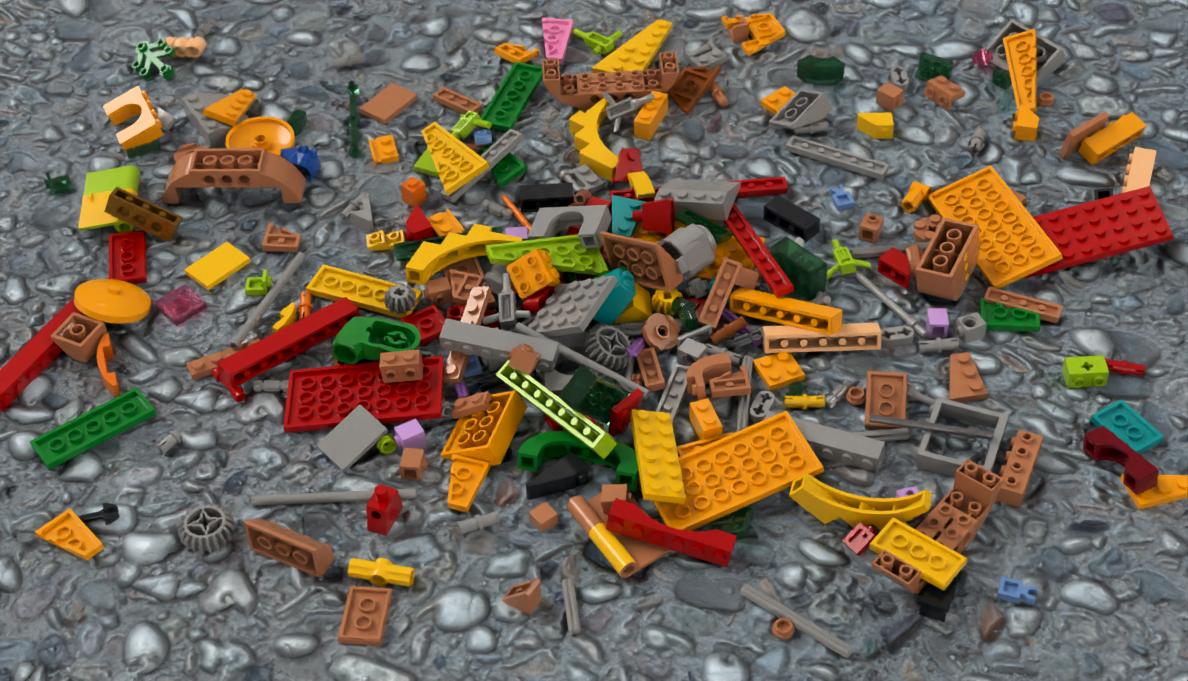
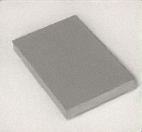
M359 405L316 446L345 473L388 430L363 406Z

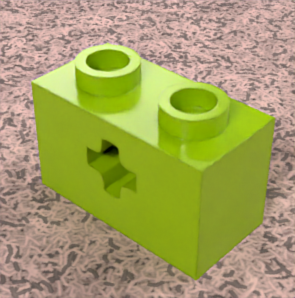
M1104 355L1064 357L1062 374L1067 388L1106 386L1109 370Z

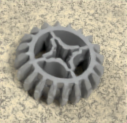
M605 323L597 324L585 336L583 347L586 349L585 353L589 355V359L614 372L623 370L633 359V356L631 358L628 356L629 352L627 351L633 342L628 340L629 336L624 334V330H618V326L614 328L611 323L609 325Z
M211 502L205 506L202 503L200 507L194 506L192 511L187 510L186 515H181V521L178 522V535L181 543L185 545L187 550L191 549L194 553L200 551L203 555L205 551L210 553L214 549L219 551L220 546H226L227 541H232V535L235 532V522L232 514L225 506L221 507L219 503L213 506Z

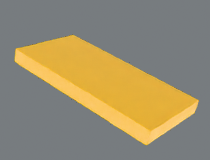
M892 518L869 544V549L877 554H880L885 549L921 571L920 578L943 591L967 563V558L895 518Z

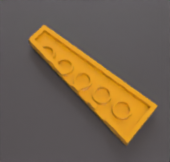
M1035 29L1005 37L1003 38L1017 109L1019 111L1022 104L1032 112H1036L1037 34Z

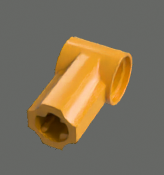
M913 181L908 194L901 202V207L907 213L915 212L923 201L926 202L928 200L927 195L931 194L932 188Z

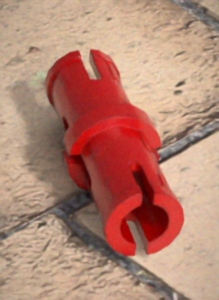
M1105 358L1109 371L1118 372L1121 375L1144 376L1145 364Z

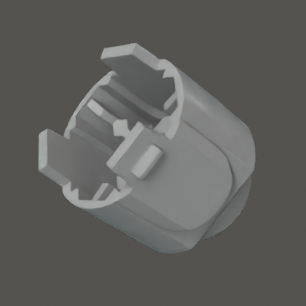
M692 223L686 228L680 227L658 242L675 260L680 274L683 275L684 280L682 282H687L715 260V239L710 231L702 225Z

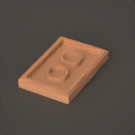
M391 83L359 108L360 113L383 124H387L416 101L418 95L395 83Z
M1105 111L1068 132L1059 156L1065 159L1077 152L1082 145L1081 141L1085 137H1091L1098 129H1104L1110 115Z
M867 371L865 428H906L869 422L870 414L906 419L907 373Z
M350 586L338 634V643L382 646L393 595L392 588Z

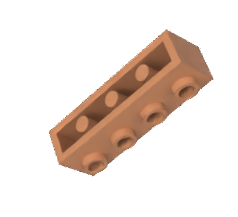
M1019 429L1017 436L1012 437L1009 447L1012 450L1007 451L1004 461L1007 464L1006 466L1002 465L999 476L1004 478L996 501L1021 507L1041 449L1042 435Z

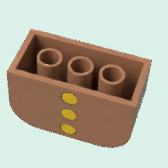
M942 218L915 269L919 293L957 301L960 298L978 260L980 250L979 225Z

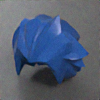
M297 145L295 148L281 149V157L291 162L298 170L306 171L309 174L310 183L321 167L320 160L322 156L317 155V148L309 150L307 145L303 147Z

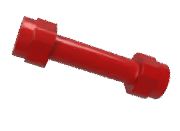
M218 367L213 369L212 376L218 383L221 382L230 391L231 397L236 402H241L246 398V394L241 387L231 389L219 377Z

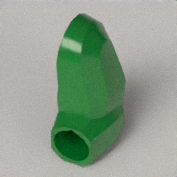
M353 317L336 335L332 344V355L336 360L351 365L364 358L367 360H380L381 353L419 350L421 335L419 329L409 323L394 322L378 317Z

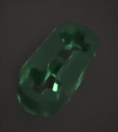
M304 110L293 111L287 121L292 127L295 136L301 134L307 123V115Z

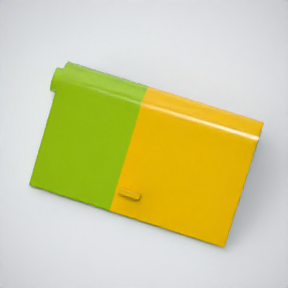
M124 166L86 174L78 225L79 231L114 225L120 233L133 231L134 225H130L126 221L113 217L104 211L109 195L116 187L138 196L140 170L136 166Z

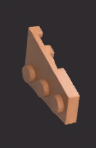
M964 352L950 355L949 400L964 403L987 399V390L970 353Z

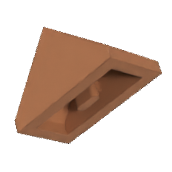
M533 579L513 585L502 601L531 615L542 600L540 581Z

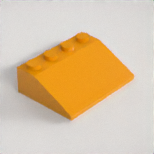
M517 391L492 394L488 410L459 418L440 456L444 459L452 460L453 453L489 462L490 466L501 464L527 409L526 404Z

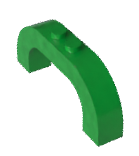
M567 431L545 432L533 436L525 441L517 452L518 469L538 472L540 466L546 460L564 457L572 452L583 461L604 464L615 468L616 484H627L628 490L636 491L639 484L636 452L628 445L616 440L614 441L617 445L605 459Z

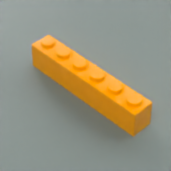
M740 287L730 294V311L733 313L827 335H832L842 328V309L784 296L777 298L775 294Z

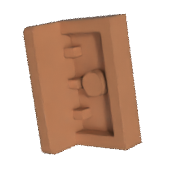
M943 76L928 80L924 96L946 110L951 109L953 101L963 98L965 95V90Z

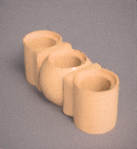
M168 37L165 40L167 46H172L175 50V54L172 57L198 58L207 47V42L202 37H190L189 39L186 37Z

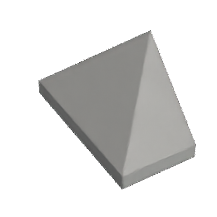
M708 324L681 334L677 338V349L687 337L702 344L710 341L709 335L712 334V325Z

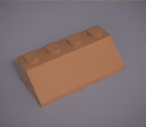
M261 518L244 521L250 550L318 578L324 575L334 561L332 547L327 543L318 542L307 535L303 536L292 529L283 528L272 521H266Z

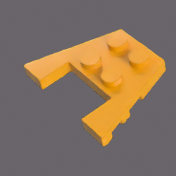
M772 13L751 14V17H745V19L749 23V34L753 40L743 42L741 48L747 56H750L784 37L785 29ZM735 15V18L722 16L721 22L728 30L733 28L734 25L740 24V16L742 15Z

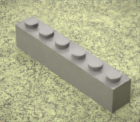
M447 318L439 336L440 348L447 351L481 356L484 359H495L506 363L507 360L510 361L508 356L512 348H516L520 344L530 345L534 348V351L541 354L536 368L541 371L553 372L559 355V342Z
M768 411L764 420L779 413ZM791 417L817 457L877 473L884 454V441Z

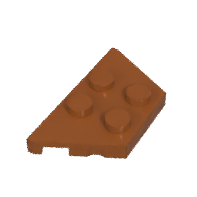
M716 65L713 69H706L705 66L696 68L684 67L673 86L667 91L671 99L687 116L722 71L721 66Z

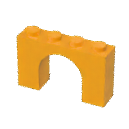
M139 86L103 105L107 116L115 126L133 116L141 115L134 124L116 134L121 146L128 155L164 135L161 129L163 125L153 109L154 106L149 100L148 94L145 90L141 91Z

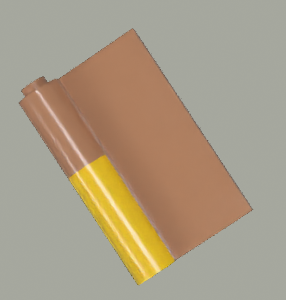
M601 493L588 501L583 496H574L568 502V511L621 578L633 575L672 551L606 530L608 514L603 513ZM633 498V504H636L641 509V511L648 515L643 510V508L638 504V502Z

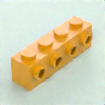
M1133 112L1127 115L1124 114L1116 122H1110L1104 129H1098L1091 137H1085L1081 141L1082 145L1078 152L1091 165H1094L1139 138L1147 125Z

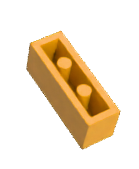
M656 91L651 92L654 94L655 100L645 103L634 120V137L651 140L668 111V94Z

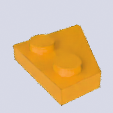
M505 42L494 48V54L513 64L515 62L525 63L539 56V49L535 48L533 51L525 50V46Z

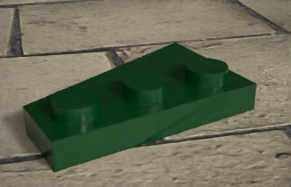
M688 209L679 211L677 218L683 224L689 226L693 223L704 226L713 235L717 245L732 238V231Z

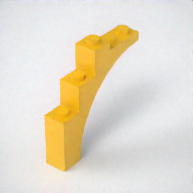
M603 98L585 113L579 110L569 118L570 133L574 134L575 149L580 151V166L587 164L594 173L612 181L616 172L615 167L618 163V156L605 147L598 135L602 122L608 116L606 107L610 106L605 98Z
M474 224L466 236L449 232L441 245L423 241L405 267L407 282L425 285L434 274L455 262L487 255L486 245L523 241V238L492 232V227Z
M808 473L793 480L789 493L790 498L824 524L837 520L840 517L853 528L861 523L865 527L873 524L880 530L892 518L906 524L907 521H911L914 517L926 513L931 507L933 495L926 489L916 494L899 498L863 497L834 489Z

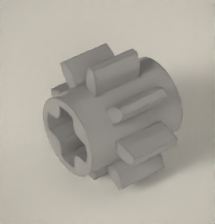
M698 277L688 282L689 287L685 289L689 297L694 296V298L698 299L708 294L706 289L709 288L707 280L702 281Z

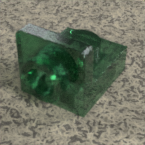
M998 69L993 70L991 83L1006 90L1012 85L1010 71L1005 69L1001 71Z
M45 172L47 179H44L46 189H51L52 195L73 190L69 175L51 179L49 172Z

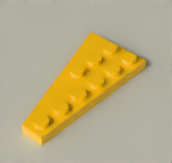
M436 122L421 131L447 196L490 168L485 159Z

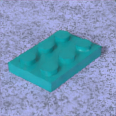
M1122 399L1091 415L1090 421L1096 427L1105 426L1139 454L1163 442L1164 436Z

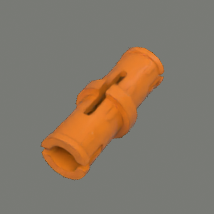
M304 291L300 293V304L298 305L299 320L311 315L313 311L311 304L312 294L308 291H305V297Z

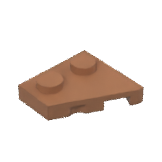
M450 269L453 303L466 305L472 287H482L484 276Z
M740 366V371L734 374L729 371L720 377L709 380L711 397L724 398L751 394V385L746 366Z

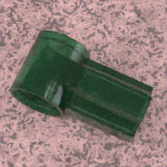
M676 297L672 302L671 311L678 314L684 330L691 331L697 329L700 324L695 313L696 303Z

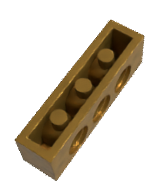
M116 187L109 195L104 211L113 217L126 221L130 225L141 228L169 242L176 236L182 220L181 216L119 187Z

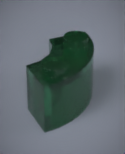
M810 54L797 61V77L805 83L834 85L844 80L845 64L835 56L818 58Z

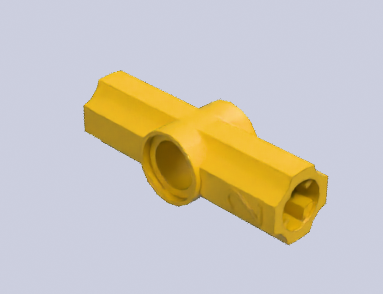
M353 558L349 562L348 577L370 580L372 584L379 587L386 586L387 583L410 587L414 581V568L393 565L390 560L385 558H378L375 561Z

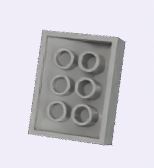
M1011 19L982 51L980 57L1010 74L1003 38L1031 29ZM1037 34L1038 82L1054 72L1066 59L1062 47Z
M197 92L181 98L186 116L210 148L225 145L226 136L234 126L202 115L203 109L231 94ZM244 114L238 123L249 119L248 116Z
M672 179L659 188L654 200L674 197L675 218H677L679 211L688 209L709 220H727L741 183Z

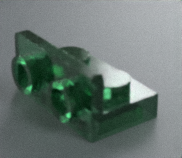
M922 52L915 77L928 81L938 76H943L950 80L954 61Z

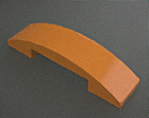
M104 333L97 349V363L106 389L116 398L121 395L115 372L109 373L107 360L114 359L113 348L109 334Z

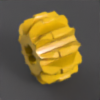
M677 289L671 292L656 290L652 298L653 311L665 316L668 314L674 317V314H680L684 306L682 293L678 292Z

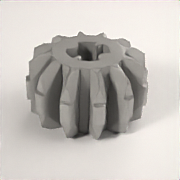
M403 283L398 286L395 284V287H389L388 291H385L384 302L390 312L395 311L397 314L403 312L405 314L407 310L412 311V307L416 306V293L410 285L405 286Z

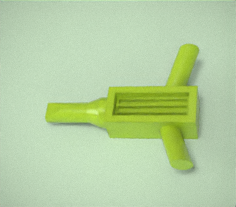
M576 28L571 31L572 34L582 38L586 46L593 49V55H597L599 52L607 55L614 49V41L623 35L620 30L608 38L594 31L585 33Z
M468 111L465 115H460V120L451 129V134L458 140H464L476 126L489 129L492 123L483 121L478 113Z
M838 239L831 240L834 247L833 256L836 264L825 273L826 281L839 270L842 275L856 272V266L872 269L870 262L853 259L847 246L842 247Z

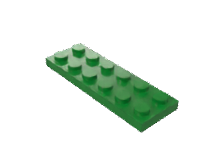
M519 62L513 64L480 117L483 121L492 123L489 129L503 132L513 129L543 79V68Z
M136 387L29 442L47 469L50 470L155 416L156 412Z

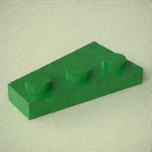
M496 140L493 141L492 144H489L486 147H484L482 149V152L484 153L487 149H489L496 142ZM509 152L491 168V171L501 189L526 172L527 167Z
M980 298V316L987 324L986 330L1040 331L1039 313L1018 307L1010 309L1003 307L1004 304L996 302L995 305L986 302V299Z

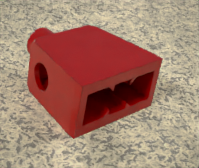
M674 197L643 203L642 210L633 211V221H642L643 230L672 234L675 232Z
M385 485L375 487L374 493L366 507L368 531L384 536L388 535L403 508L398 490L386 487Z

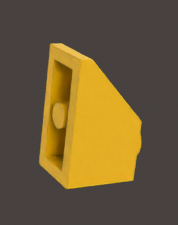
M892 112L857 113L856 128L874 139H893L894 123Z

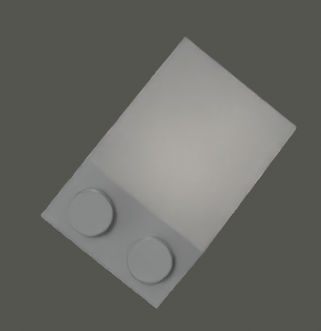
M801 88L777 112L769 123L795 129L821 120L832 107L823 92Z

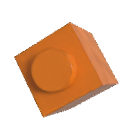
M414 176L400 185L402 201L413 208L427 200L426 184Z

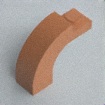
M714 354L694 362L688 368L686 374L687 393L696 396L697 401L706 399L705 386L709 384V380L720 377L729 371L731 372L729 354Z

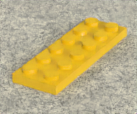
M324 264L306 287V291L314 296L333 301L347 297L359 308L400 319L412 313V311L407 310L405 314L403 312L397 314L395 311L390 312L386 308L384 302L385 291H388L389 287H395L396 283ZM412 288L416 293L417 305L423 293L422 290Z
M631 409L630 421L643 500L684 504L686 496L670 413Z

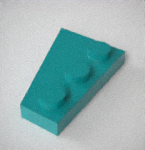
M612 195V234L632 238L639 221H633L632 213L633 211L642 210V204L645 201Z

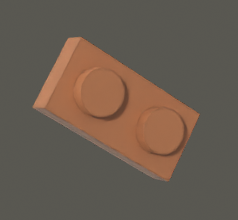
M489 391L469 397L459 398L455 400L451 415L454 419L486 411L490 405L492 395Z

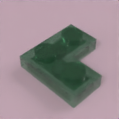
M746 507L732 512L729 521L710 522L706 531L717 529L736 535V540L748 538L754 516L753 508Z

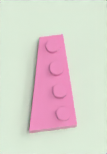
M542 18L546 60L559 59V64H563L574 26L573 20Z

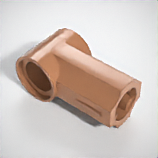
M911 245L906 248V255L908 256L910 278H916L915 269L923 256L922 248L918 245Z

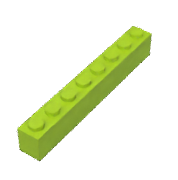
M509 360L506 361L496 373L498 378L513 391L516 390L521 397L603 459L607 457L617 443L605 431L531 376L509 366Z

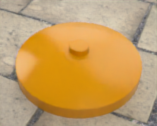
M261 116L244 120L235 125L226 136V148H265V151L281 156V149L294 148L295 135L292 127L287 122L275 117Z
M94 279L86 281L76 288L74 294V304L80 312L93 319L108 323H132L139 321L148 315L151 307V299L143 289L121 280Z

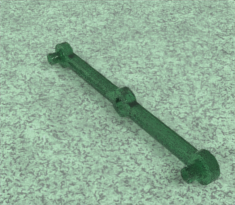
M349 81V85L346 86L350 99V116L347 117V122L351 128V148L348 149V154L350 157L356 158L361 155L357 135V125L360 124V117L357 115L356 93L359 92V88L354 81Z

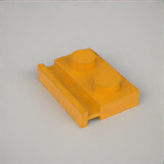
M393 135L377 137L376 140L372 141L368 139L374 165L380 162L385 164L399 161Z
M449 209L445 213L440 212L427 217L433 227V233L441 243L449 232L465 235V229Z

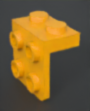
M534 249L507 266V272L510 273V278L520 298L525 299L547 285L555 287L561 283L559 273L550 262L552 259L547 251Z

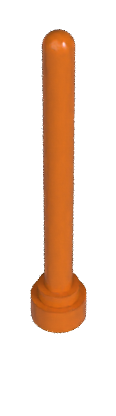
M505 194L502 195L501 200L513 211L514 216L523 227H527L529 233L532 225L510 198Z

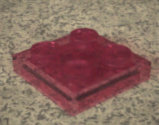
M185 284L154 302L155 308L176 326L207 308L206 302Z

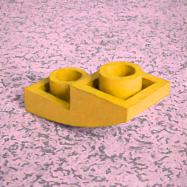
M644 171L627 173L631 189H634L637 199L655 196L653 185Z
M403 229L385 235L383 230L366 235L369 250H392L407 246Z
M290 303L280 312L281 320L272 326L273 333L297 321L298 316L295 303Z

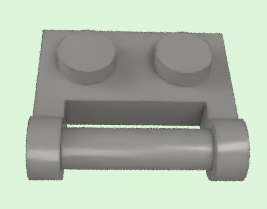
M709 41L698 49L685 52L684 59L694 68L705 66L706 69H711L716 65L726 62L727 55L718 49L713 41Z
M587 164L569 171L563 170L559 174L563 181L567 183L573 182L575 195L581 190L594 193L604 188L603 181ZM573 178H575L576 181H577L581 186H579V185L573 180Z

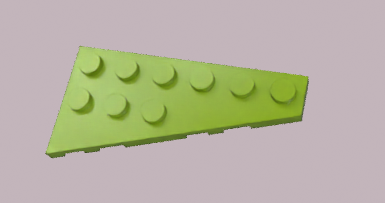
M578 234L486 245V253L491 264L509 265L534 249H540L549 253L552 259L550 262L557 271L602 275L609 272L599 248L583 249Z

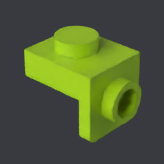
M267 269L263 270L262 277H247L245 286L246 296L267 295L269 287H272V276L268 275Z

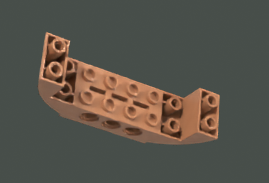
M676 52L659 53L660 69L566 75H560L559 59L542 60L543 82L549 92L561 102L579 108L580 111L589 110L604 98L601 95L604 92H608L616 103L630 97L640 99L651 94L652 91L665 94L673 86L679 75Z
M195 148L194 152L179 159L172 167L161 203L179 204L183 188L280 187L283 203L295 204L302 201L306 179L291 162L277 154L265 151V148Z
M967 459L956 470L954 486L951 491L915 530L960 554L975 538L977 531L989 514L1004 478ZM885 549L872 562V567L875 571L912 593L918 594L923 592L927 584H929V582L920 578V570Z

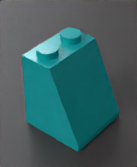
M617 268L604 275L606 277L614 275L618 282L593 317L599 323L613 324L636 295L634 277L627 270L623 271Z

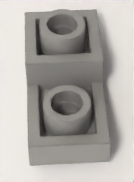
M154 106L153 109L163 125L162 131L172 128L173 123L177 119L166 111Z

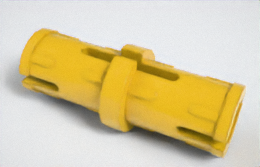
M802 394V396H784L785 408H803V410H807V408H825V395L807 396V394Z

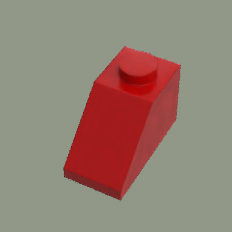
M415 206L405 223L406 231H404L407 241H411L414 247L421 245L423 241L429 242L434 240L432 225L420 207Z
M892 247L879 257L877 272L907 289L909 288L910 281L908 256Z

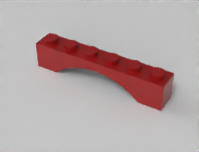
M615 498L608 514L606 530L724 567H728L737 538L736 535L717 529L694 532L672 528L650 518L636 504Z

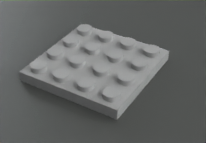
M613 275L557 285L553 294L546 300V304L538 311L536 318L528 327L547 337L584 332L618 280Z

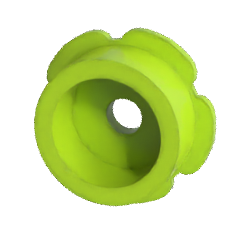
M384 435L377 442V448L380 452L390 454L395 451L396 442L393 436Z

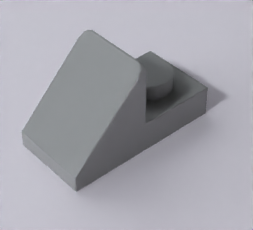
M369 197L362 198L363 205L360 206V210L350 212L351 224L358 229L372 234L374 233L370 200Z

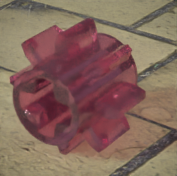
M987 48L974 51L975 56L971 57L973 65L977 64L978 68L991 65L990 61L993 59L992 52H987Z

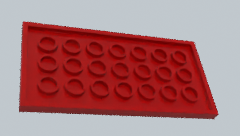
M1147 186L1034 216V220L1061 252L1062 259L1025 276V278L1174 240L1173 233L1151 187Z
M443 355L422 357L424 365L423 380L384 383L379 368L380 362L290 370L283 425L284 432L333 429L359 405L363 406L381 424L407 422L413 419L428 420L442 418Z

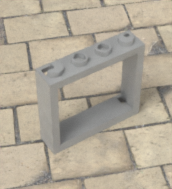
M937 397L935 405L931 404L929 416L931 417L930 419L926 418L925 422L936 424L938 416L943 415L996 429L984 466H982L993 472L1007 428L1009 415ZM926 430L925 433L921 432L918 442L920 447L916 446L913 457H917L915 467L955 478L956 470L965 461L927 452L926 450L933 431Z

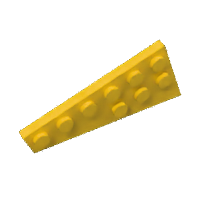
M657 19L593 66L592 73L646 70L672 30L673 22Z

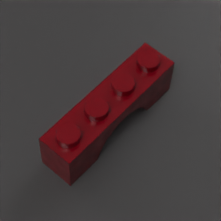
M1105 426L1084 434L1083 450L1096 461L1109 460L1121 464L1125 468L1123 484L1136 495L1157 486L1159 470Z

